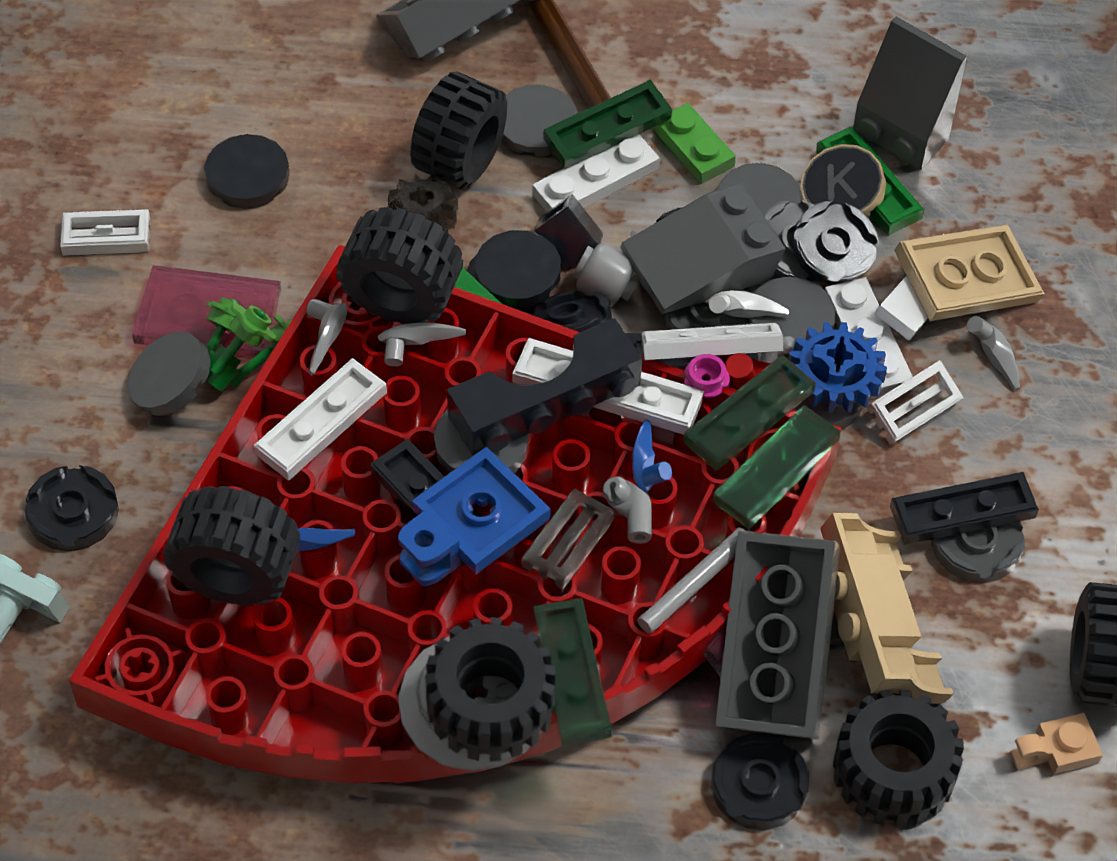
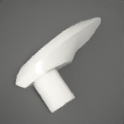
M744 291L718 292L705 301L712 312L724 313L734 317L777 316L788 318L789 310L780 304L760 295Z

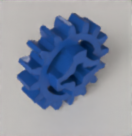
M823 322L822 332L818 333L810 327L807 329L805 339L797 337L795 340L794 350L790 352L788 367L791 368L789 381L790 383H798L796 394L799 397L807 394L812 396L810 406L816 407L822 401L827 403L829 413H833L836 405H842L844 410L850 413L852 412L854 402L865 408L868 406L870 395L878 397L887 372V367L884 366L886 353L885 351H876L878 343L876 338L868 340L862 338L864 329L861 327L852 333L848 331L847 322H842L839 330H833L828 322ZM835 362H839L840 371L838 373L835 371Z

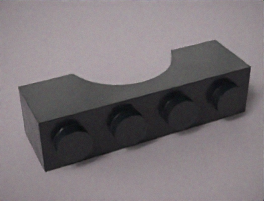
M613 318L573 336V358L564 372L550 381L536 385H518L507 382L488 371L447 389L448 417L472 456L485 447L492 452H497L505 448L510 442L530 433H541L553 423L571 415H582L592 409L594 405L613 397L619 398L628 395L641 384L642 357L616 318Z

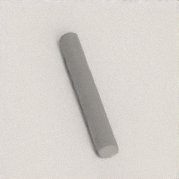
M737 528L637 620L640 627L648 634H651L735 557L738 531H745L744 529Z

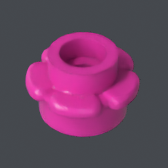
M702 354L695 357L684 371V375L687 377L684 380V384L704 391V398H713L720 395L722 388H726L729 385L730 376L724 362L711 354ZM702 378H709L710 380L704 381Z

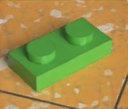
M689 103L672 110L671 119L655 126L653 129L700 184L735 167L736 155Z

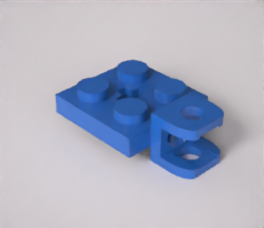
M485 447L412 500L413 511L418 516L408 522L398 535L399 545L404 548L400 554V564L422 586H429L442 580L460 566V559L477 574L550 519V508L490 449ZM478 504L480 507H485L489 504L492 508L490 509V515L477 517L473 515L471 506ZM433 564L432 566H430V567H428V568L420 567V566H428V565Z

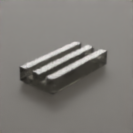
M574 488L522 557V567L529 571L532 568L538 570V576L545 580L550 577L555 580L556 586L564 589L613 522L615 510ZM579 505L585 507L547 560L541 558ZM594 515H599L561 568H559L557 565Z

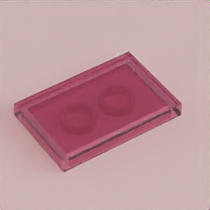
M153 265L132 332L134 344L149 345L163 335L179 331L191 333L206 347L216 328L214 324L206 320L211 309L206 306L207 301L219 303L222 297L229 300L236 299L238 304L246 310L250 305L263 310L271 319V324L268 326L271 329L281 294L280 281ZM225 331L216 350L220 345L227 348L237 335ZM264 338L258 347L251 346L245 342L235 355L252 359L267 348L268 340Z

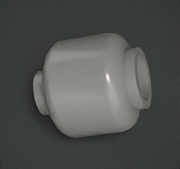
M600 243L594 249L588 246L572 275L578 279L576 282L578 291L583 292L587 297H593L594 291L599 292L608 298L610 307L615 305L619 298L628 301L639 281L638 277L632 275L634 269L624 253L606 243Z

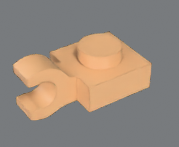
M1085 713L1040 723L1035 732L1036 734H1028L1016 738L1017 748L1009 752L1016 770L1027 769L1048 762L1054 775L1099 764L1103 756Z

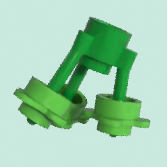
M224 297L221 298L219 303L207 301L206 306L211 309L206 320L214 324L216 328L206 345L211 359L209 375L206 381L221 392L229 384L237 387L246 375L269 358L292 319L285 323L277 314L274 316L277 324L269 329L268 326L271 324V319L263 310L256 306L250 305L246 310L238 304L236 299L229 300ZM225 331L237 335L227 348L220 345L216 350ZM264 338L269 342H273L242 367L237 368L242 361L235 354L245 342L254 347H258Z

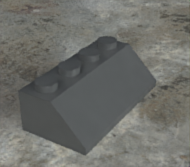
M401 0L378 13L376 17L408 58L423 57L424 61H428L446 51L443 44L457 38L458 41H463L480 31L478 24L488 18L495 22L512 13L514 10L511 5L519 0Z
M738 531L729 609L732 611L728 612L715 726L819 740L840 556V546L836 541ZM765 566H768V570L757 583L755 577Z

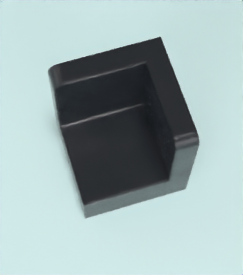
M573 194L539 217L534 230L536 234L544 236L555 246L561 257V265L565 269H569L579 262L587 247L589 246L594 249L601 243L603 237L601 229Z

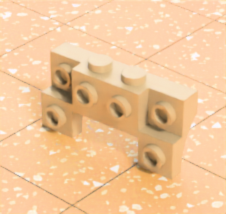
M832 513L820 527L823 540L836 541L840 546L834 612L838 622L839 636L844 642L849 661H862L872 694H879V691L889 689L891 694H899L900 689L910 690V697L920 699L921 694L932 698L930 703H946L954 693L952 688H944L937 667V663L942 659L940 652H926L911 648L922 636L903 582L913 570L911 565H903L896 544L901 538L900 531H887L871 527L862 521L857 513Z

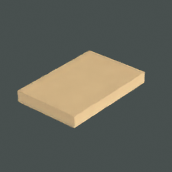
M1008 224L900 241L894 250L929 321L1037 303L1044 295Z

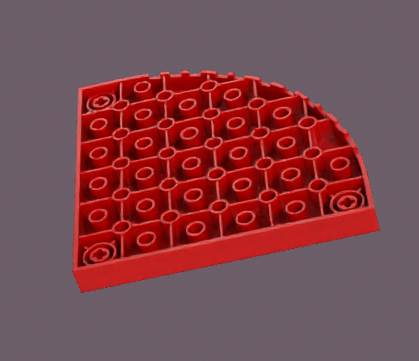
M338 245L71 675L69 683L78 708L163 744L224 765L286 778L342 783H402L405 781H421L479 772L487 769L468 771L441 765L417 749L402 726L398 696L405 672L423 650L436 644L440 638L445 639L449 637V630L459 625L463 630L469 628L470 620L480 618L481 625L491 624V618H502L503 626L510 627L514 621L523 625L524 635H528L533 631L539 636L540 648L548 647L552 655L551 665H555L554 714H551V724L547 732L540 733V741L534 747H530L524 754L506 764L541 755L602 730L653 701L705 662L725 642L728 612L732 611L729 609L735 557L651 634L645 632L637 620L737 528H742L748 532L800 537L836 459L842 428L728 386L722 388V393L716 397H703L689 436L651 425L652 449L655 454L654 464L667 462L672 469V477L667 481L653 485L646 493L651 500L652 538L646 543L638 544L628 540V519L608 504L607 499L603 495V486L612 477H621L636 485L632 473V451L643 422L594 407L582 415H571L553 423L541 433L529 434L526 459L514 473L550 508V519L477 574L465 564L461 568H456L437 583L422 586L400 564V554L404 548L399 545L398 535L401 529L414 518L371 474L370 464L406 439H409L445 477L448 473L438 462L434 434L437 421L448 409L447 389L488 371L507 382L513 383V371L528 338L573 351V336L580 332L454 287L444 312L440 314L437 320H429L428 323L466 329V335L430 341L423 345H404L403 364L401 366H389L384 363L386 343L381 342L377 336L385 330L402 324L395 321L392 323L384 320L382 317L368 313L365 308L355 304L351 300L352 297L342 290V283L337 280L336 273L338 269L336 267L345 247ZM312 299H317L331 305L346 303L347 315L343 327L327 350L315 374L311 376L309 368L318 341L321 320L308 316L307 306ZM640 355L642 357L641 372L684 384V380L687 378L684 375V370L654 359L645 360L644 356ZM353 358L386 383L387 393L288 481L255 455L253 445ZM208 486L242 489L252 492L254 495L264 497L270 500L272 504L286 511V516L294 519L297 528L355 529V536L318 549L296 551L283 592H281L277 600H270V603L265 605H232L207 598L178 581L172 575V571L166 568L164 564L165 558L163 557L164 548L183 498L187 497L188 493L193 490L201 491L202 487ZM478 504L472 505L482 517L490 515L491 505L488 504L485 507H480ZM433 564L428 565V566H420V567L428 568V567L432 566ZM765 566L755 577L757 583L768 570V566ZM475 690L472 695L467 696L474 700L476 697H482V691Z

